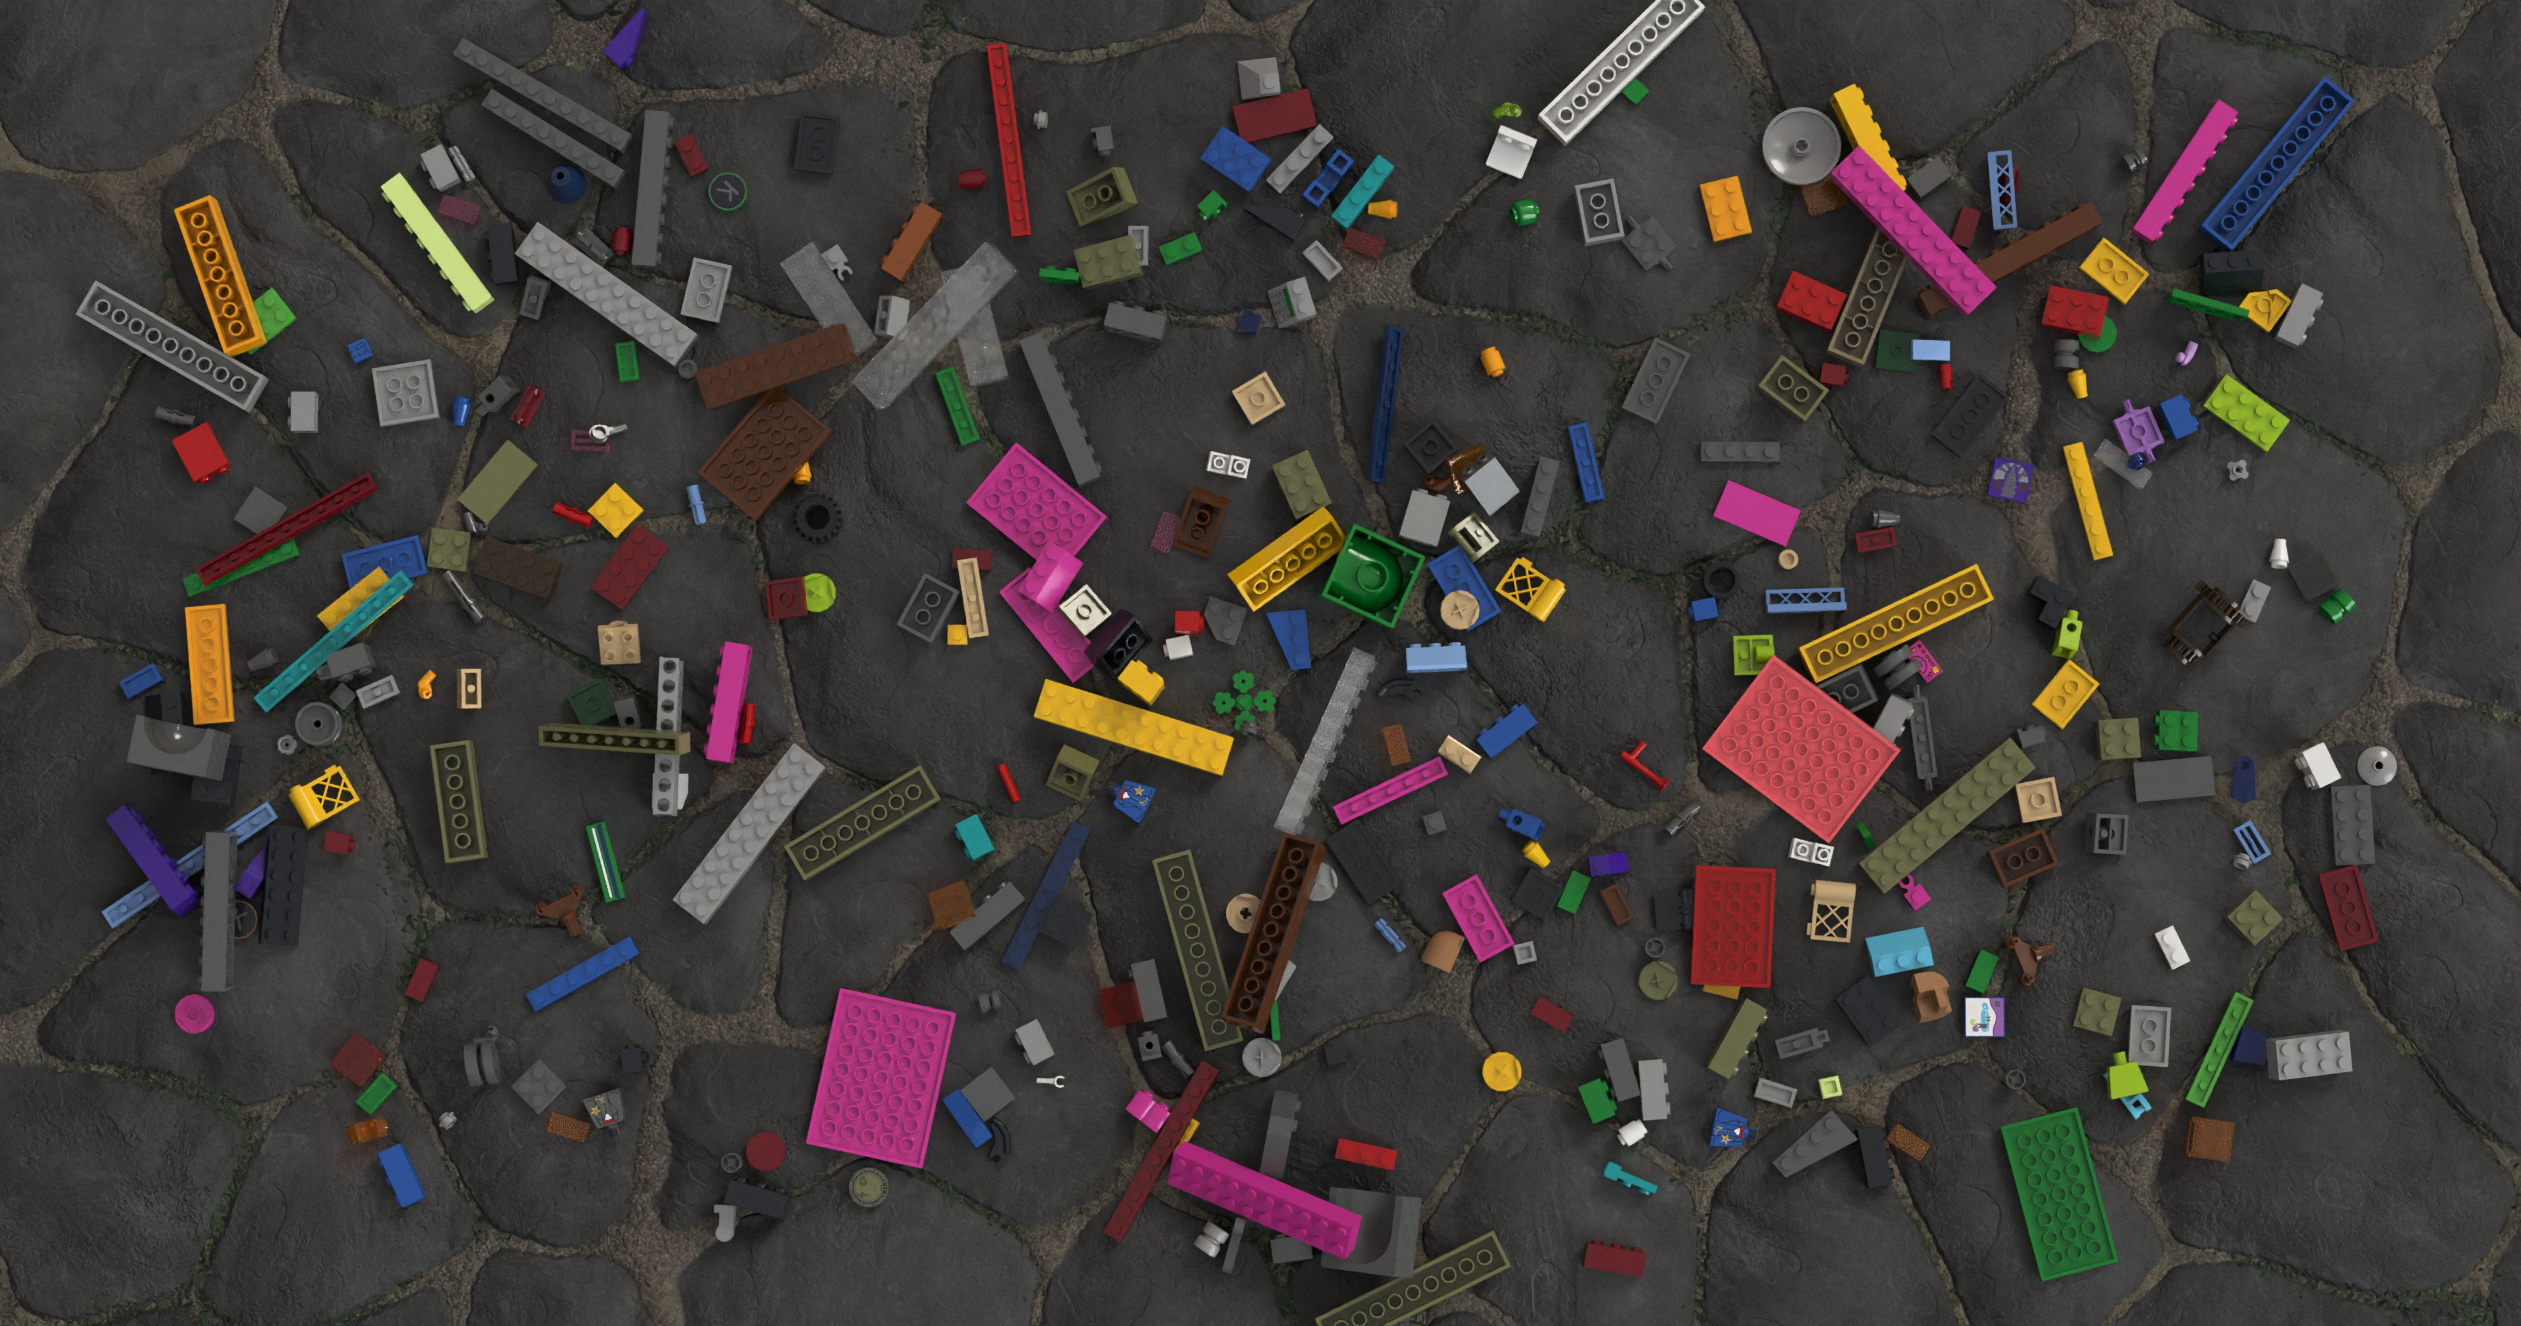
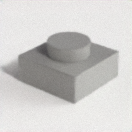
M1533 941L1513 945L1517 965L1537 960Z

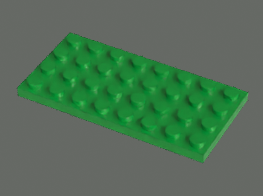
M2074 1107L2001 1126L2003 1142L2040 1281L2119 1262L2078 1108Z

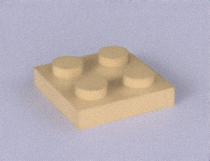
M1266 371L1232 391L1251 425L1256 424L1286 406Z
M2054 777L2015 785L2022 823L2062 816Z

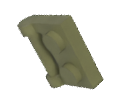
M1475 511L1448 532L1451 538L1454 537L1470 556L1469 560L1472 563L1500 542ZM1460 530L1466 533L1479 551L1476 552L1459 532Z

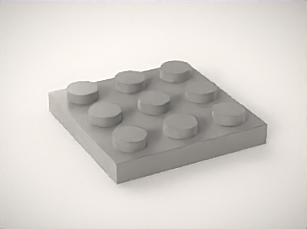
M430 359L372 368L381 427L440 418Z

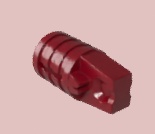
M2013 168L2014 190L2016 196V192L2018 190V179L2020 170ZM2003 173L2001 176V186L2005 188L2010 179ZM2004 192L2001 196V202L2009 204L2011 197Z

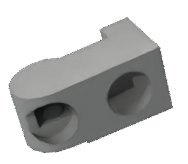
M715 1204L714 1213H719V1227L716 1229V1237L718 1240L726 1242L734 1237L736 1206Z

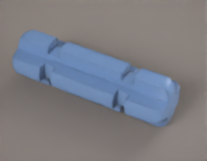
M1380 918L1375 922V927L1381 930V934L1391 945H1394L1393 948L1397 952H1401L1406 945L1402 940L1398 939L1399 937L1389 926L1387 927V923Z

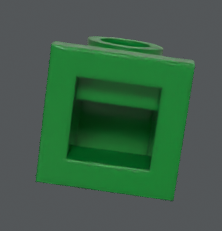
M1213 190L1197 206L1199 211L1197 214L1204 221L1209 220L1211 217L1215 219L1222 212L1220 208L1226 209L1228 205Z

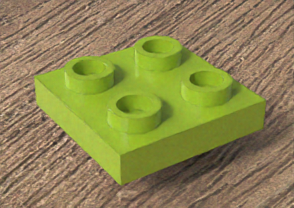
M1773 635L1733 636L1734 676L1758 675L1773 654L1775 655Z

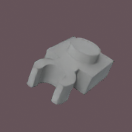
M838 244L821 254L832 272L836 269L838 270L837 274L841 281H844L842 276L844 271H848L851 276L853 275L851 268L844 265L848 262V259Z

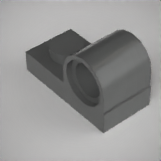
M531 275L528 278L520 315L536 320L540 318L544 299L547 297L551 287V280Z

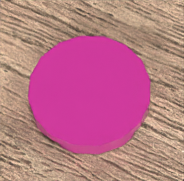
M187 995L175 1007V1021L185 1032L194 1034L204 1032L214 1021V1006L203 995Z

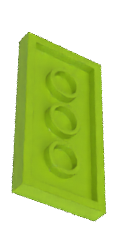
M2227 374L2202 406L2265 452H2268L2290 421Z

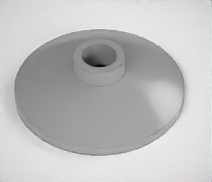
M2375 746L2361 753L2357 762V770L2360 777L2366 783L2380 786L2393 779L2397 770V762L2394 755L2388 749ZM2377 762L2382 764L2381 769L2375 767Z

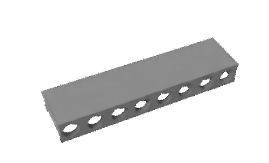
M660 657L656 730L681 731L684 661H680V658ZM655 754L653 815L677 816L680 755Z

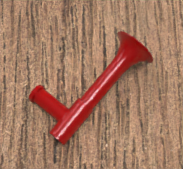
M1640 740L1630 754L1624 751L1620 758L1652 780L1659 788L1660 795L1672 778L1663 779L1657 776L1636 759L1644 747L1647 746Z

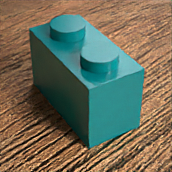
M977 814L956 824L955 834L959 841L963 839L966 845L963 849L968 858L972 857L975 861L995 850Z

